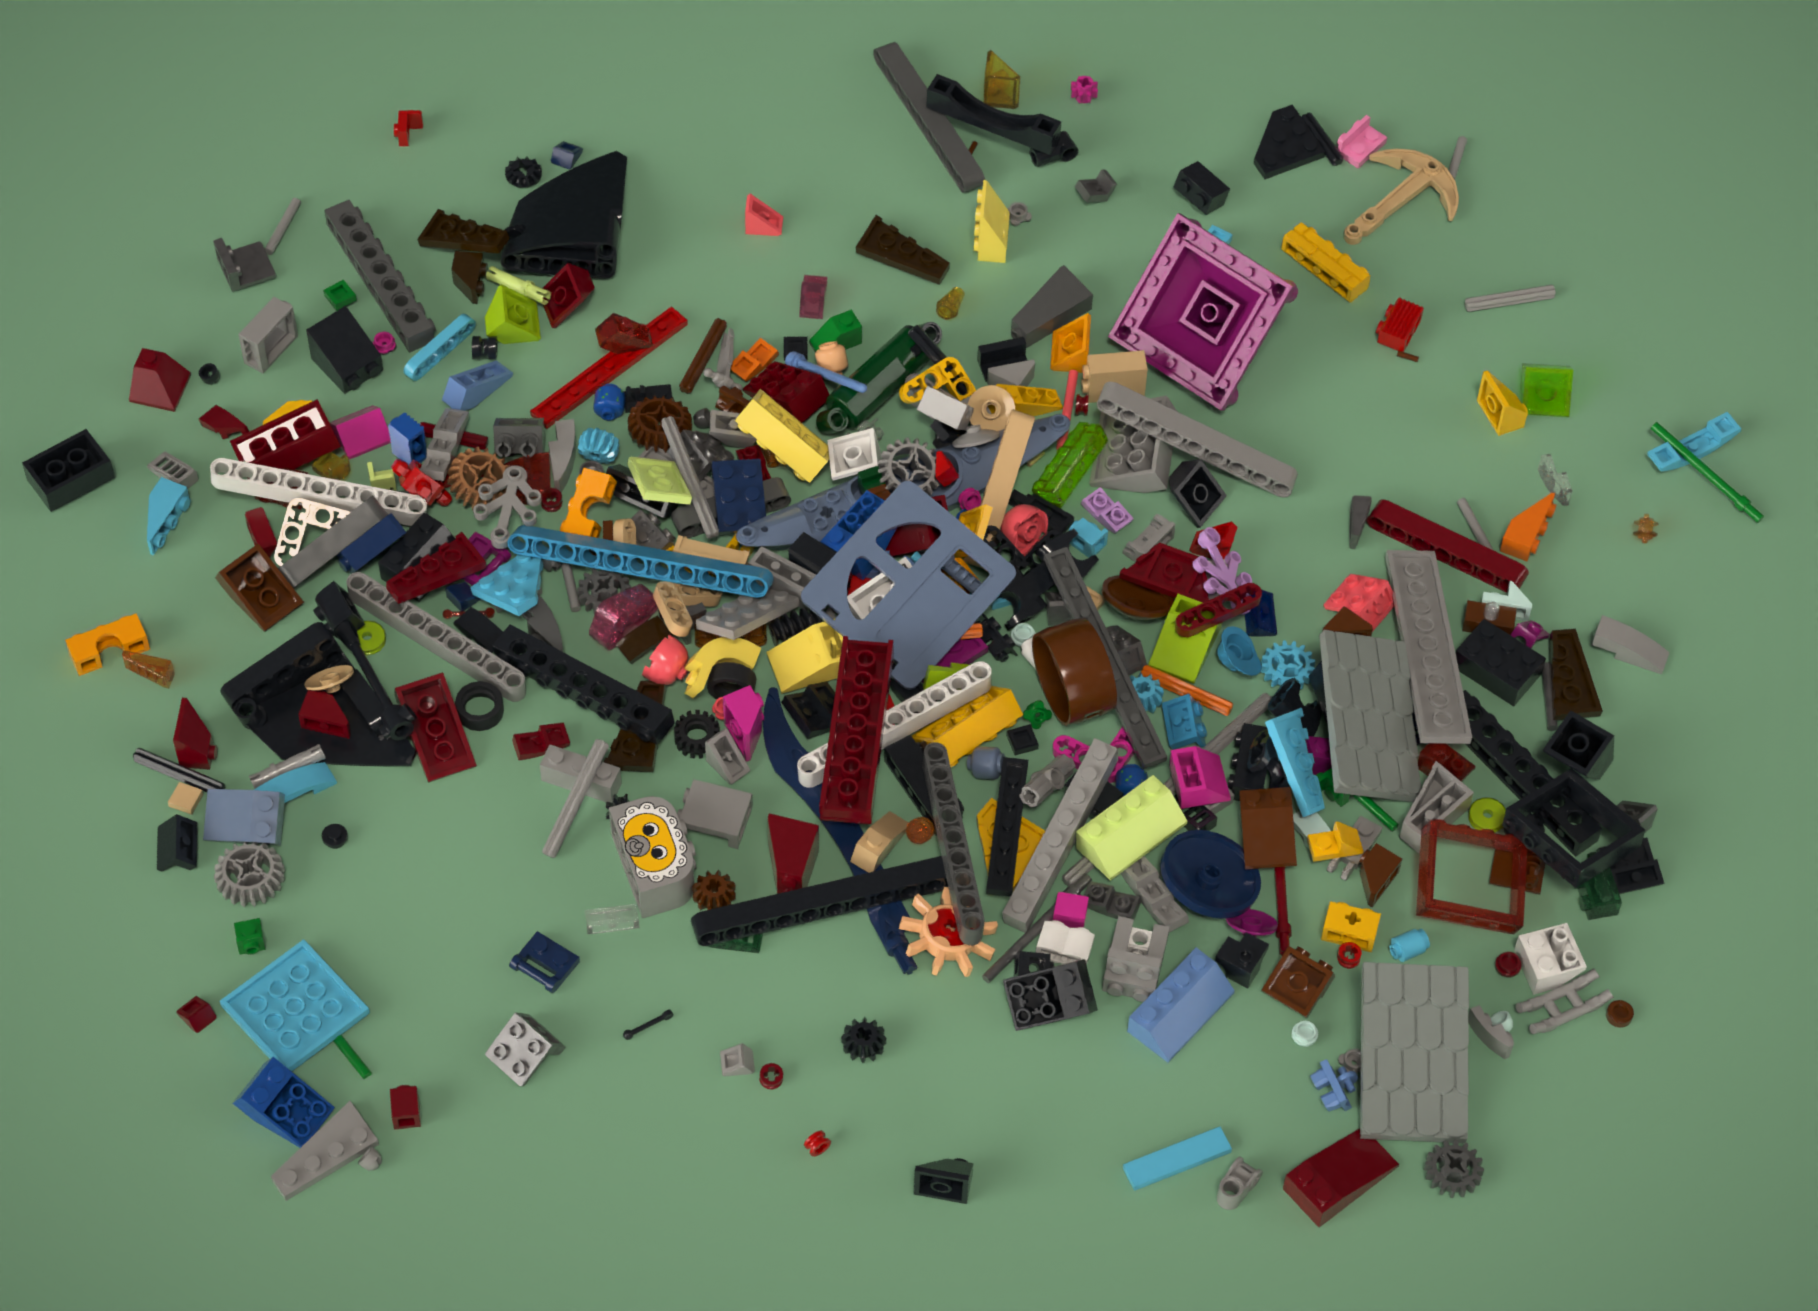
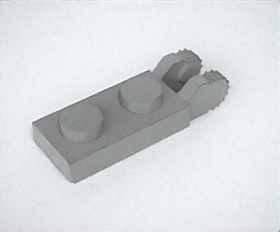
M1361 815L1353 826L1358 831L1364 852L1372 848L1383 827ZM1363 854L1334 858L1330 861L1327 871L1333 873L1341 861L1344 862L1347 866L1343 869L1341 878L1346 881L1354 869L1357 870L1361 864L1360 859Z

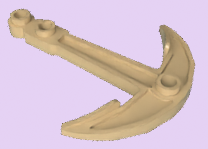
M1396 148L1370 154V161L1383 163L1398 170L1404 166L1413 173L1375 207H1370L1355 219L1354 223L1348 225L1344 230V240L1351 245L1360 243L1362 237L1369 236L1384 223L1386 218L1429 186H1432L1440 194V202L1446 210L1448 221H1453L1459 202L1456 181L1440 161L1416 150Z

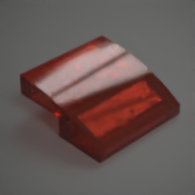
M549 452L534 454L532 457H529V455L527 457L523 456L503 464L524 468L527 472L526 482L533 490H538L541 493V497H552ZM517 489L516 496L524 505H528L526 496Z

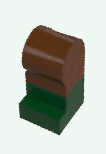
M879 466L858 472V488L862 495L866 490L883 500H886L891 495L889 490L885 488V482H880L882 473L878 472Z

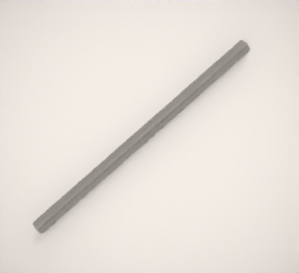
M1267 693L1261 694L1202 749L1218 755L1236 738L1237 732L1242 733L1244 723L1252 724L1268 709L1271 696ZM1171 776L1164 785L1174 795L1176 790ZM1083 856L1062 876V881L1067 886H1073L1095 866Z

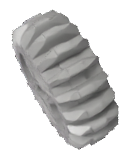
M908 437L904 439L903 443L897 439L894 443L895 446L889 444L886 448L887 451H883L880 455L882 459L878 461V465L881 467L878 469V472L882 473L883 476L880 482L887 483L885 488L889 491H894L901 484L894 474L899 475L902 482L926 479L927 481L918 487L931 496L933 494L932 489H937L939 486L935 474L936 456H932L935 448H931L928 451L926 449L927 442H924L921 446L919 445L918 438H915L913 443H911ZM901 454H909L907 460L893 461L895 457ZM918 458H920L926 466L921 465L918 461ZM911 462L910 468H912L913 473L909 477V472H907L908 469L906 468Z
M243 842V846H238L234 843L232 851L225 848V856H219V864H216L214 868V880L217 883V890L222 893L225 900L230 899L234 905L240 901L243 907H245L247 902H251L255 907L256 901L260 900L265 904L267 896L274 898V891H280V883L284 882L285 868L284 864H282L281 856L276 853L273 847L268 849L266 843L260 846L256 842H253L251 845ZM263 863L270 868L268 874L264 873L261 868ZM231 873L235 874L238 880L236 884L229 879Z

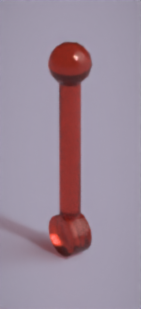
M491 607L486 608L485 611H479L487 618L495 616V611ZM446 609L443 611V617L450 619L452 616H461L466 611Z

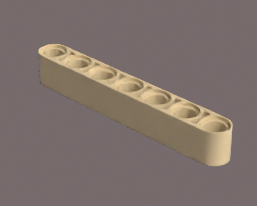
M1014 409L1011 410L980 504V506L987 504L993 507L988 526L993 525L999 529L1035 420L1034 416ZM991 533L987 534V541H992L993 535ZM963 557L965 563L982 568L971 557Z

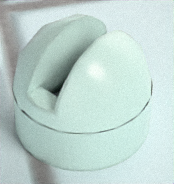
M1500 1011L1491 1017L1492 1027L1502 1024L1505 1031L1510 1032L1512 1030L1513 1021L1509 1012Z

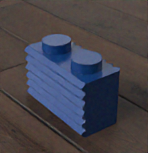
M407 413L392 419L388 425L392 453L397 458L408 463V466L412 460L422 463L427 455L424 426H421L420 423L417 424V421H414V418H411Z

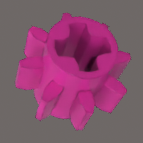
M1078 76L1077 82H1071V98H1076L1078 103H1091L1092 97H1098V82H1093L1090 76Z

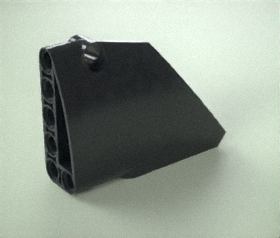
M614 151L597 157L553 178L519 200L509 227L505 228L509 235V240L502 249L500 261L502 267L509 271L556 275L569 263L588 270L591 278L609 279L613 277L616 271L618 235L622 220L627 156Z
M322 622L310 625L226 682L220 690L221 695L242 725L250 729L282 760H286L318 744L326 759L316 763L325 762L330 765L411 766L414 760L416 750L407 738L393 740L391 737L386 739L382 735L378 727L383 724L381 714L384 708L375 692L359 670L354 668ZM340 665L352 666L354 673L345 682L340 684L341 688L338 691L328 694L333 695L349 722L351 732L349 739L301 728L298 715L308 692V689L305 687L306 680L322 670Z

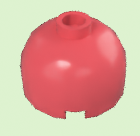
M1027 504L1017 505L1004 515L1001 532L1021 554H1025L1039 540L1042 532H1047L1048 517L1045 512L1035 506Z
M668 635V639L665 637L650 656L651 666L649 668L645 665L642 676L649 681L665 684L666 686L673 684L677 679L682 681L688 673L684 669L689 660L687 649L678 639Z

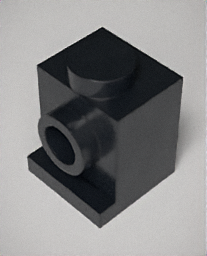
M1019 951L1015 955L1014 977L1030 973V965L1036 966L1037 971L1054 967V962H1050L1051 954Z

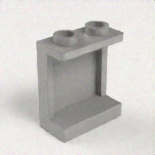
M693 779L691 788H686L683 803L685 804L683 810L679 809L677 812L679 821L684 820L687 829L728 839V847L738 849L753 808L752 793Z

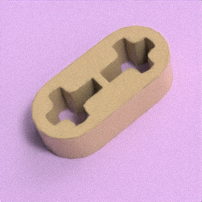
M618 519L613 525V541L636 545V526L632 519ZM614 554L615 559L621 560L617 554Z

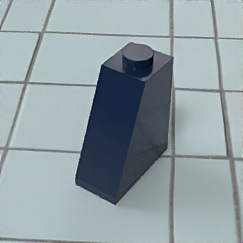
M390 513L337 554L340 567L345 572L355 573L404 535L406 531L393 514Z

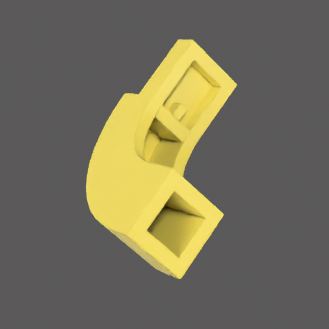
M720 637L708 642L688 660L684 669L690 672L685 681L688 686L684 694L694 698L705 687L712 667L718 663L734 662L752 670L761 647L742 638L732 640Z

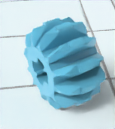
M587 428L580 435L578 441V453L583 455L585 459L596 461L600 464H610L618 455L619 439L614 437L613 433L606 432V430Z
M1141 672L1138 678L1131 675L1130 679L1145 711L1154 713L1156 707H1160L1162 704L1164 693L1163 688L1160 687L1159 679L1152 680L1151 674L1148 677H1143Z

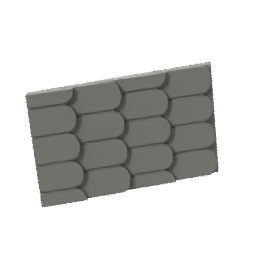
M1323 630L1319 635L1322 660L1308 677L1328 725L1334 792L1414 802L1421 791V782L1417 763L1419 754L1412 718L1413 703L1409 685L1411 676L1405 642Z
M1363 962L1360 1139L1443 1142L1446 1140L1448 1143L1458 1140V1143H1466L1468 1139L1469 1094L1468 967Z

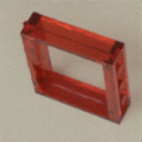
M1440 819L1430 820L1421 829L1416 916L1514 935L1524 927L1527 847L1513 834L1501 835L1496 834L1490 829L1477 830L1465 824L1452 825ZM1437 837L1513 852L1510 914L1433 899Z

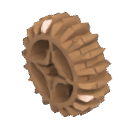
M479 447L475 448L474 451L468 448L465 453L460 452L451 462V467L448 470L449 478L447 480V484L452 485L450 493H457L455 496L456 500H464L463 507L469 503L472 505L473 510L477 504L482 503L486 505L505 494L507 487L493 494L490 500L485 501L479 497V486L482 484L491 485L502 479L503 472L510 465H503L505 458L498 459L496 452L493 455L489 454L488 448L484 452H481ZM482 475H484L482 480H480L479 483H476L477 480L480 479Z

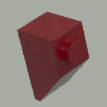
M308 690L298 714L301 728L349 739L351 736L349 722L333 695L324 691Z

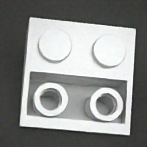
M1568 923L1518 936L1514 952L1521 960V968L1533 995L1554 990L1587 968Z

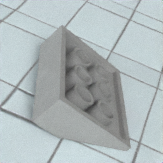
M1167 395L1150 398L1177 411ZM1101 411L1089 484L1091 487L1140 493L1165 490L1168 485L1173 446Z

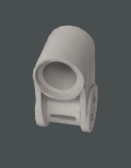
M1241 1156L1234 1161L1219 1184L1217 1202L1219 1206L1226 1210L1236 1209L1249 1191L1256 1186L1263 1173L1261 1169L1256 1170L1243 1162L1244 1158ZM1225 1191H1232L1235 1194L1229 1195Z

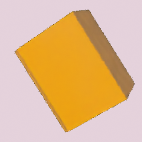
M1089 313L1053 331L1051 370L1063 372L1076 370L1078 373H1083L1082 367L1086 365L1087 355L1089 354L1091 315Z

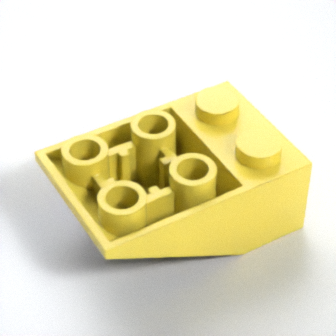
M983 180V189H978L977 203L980 204H977L974 236L977 237L974 239V251H978V261L1005 263L1010 212L989 182Z
M825 621L808 627L766 652L782 694L807 687L810 684L837 679L843 636Z

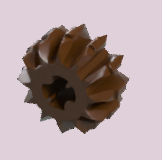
M719 869L713 875L707 871L706 877L699 875L697 883H694L692 886V891L694 892L693 901L698 903L700 911L706 908L710 910L731 905V902L736 899V893L734 892L736 890L735 883L730 881L728 874L721 876Z

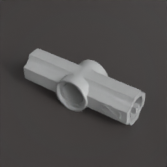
M1061 754L1044 769L1034 772L1031 775V780L1022 787V792L1019 795L1022 802L1030 807L1038 806L1053 791L1063 788L1065 780L1073 774V769L1076 766L1073 759L1065 754Z

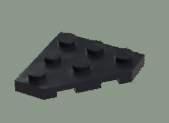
M1292 104L1272 112L1255 155L1254 165L1265 180L1325 157V150Z

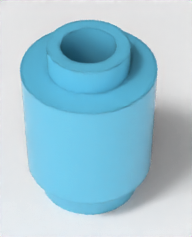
M1412 929L1392 938L1389 950L1394 959L1405 962L1425 953L1426 949L1430 947V941L1423 929Z

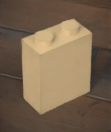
M1144 350L1087 355V363L1082 367L1084 379L1081 380V388L1083 394H1089L1088 403L1098 402L1103 386L1107 382H1116L1145 396L1148 369Z

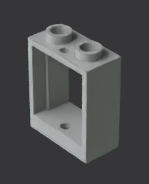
M273 297L238 334L244 364L263 374L298 337L294 310L290 303Z

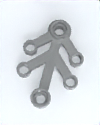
M520 466L508 467L503 472L502 479L491 485L482 484L478 488L480 499L486 501L490 500L493 494L507 487L506 493L486 505L480 503L473 508L474 517L477 520H485L489 514L502 507L498 526L490 534L491 544L497 549L508 547L510 532L507 529L512 508L522 518V523L525 526H533L537 522L535 511L527 509L516 496L517 489H519L526 496L527 503L530 506H538L542 501L541 493L538 490H533L526 482L527 472ZM480 510L485 511L484 513H477ZM528 516L533 517L532 519H529V520H528V519H525V518L528 517Z

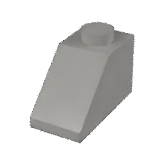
M718 410L710 411L709 434L725 445L746 448L753 446L757 440L753 435L744 433L737 426L738 423L735 420L740 413Z

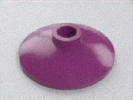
M1249 909L1237 917L1226 918V922L1235 930L1242 932L1243 936L1246 932L1254 937L1274 933L1278 927L1277 921L1272 916L1254 909Z

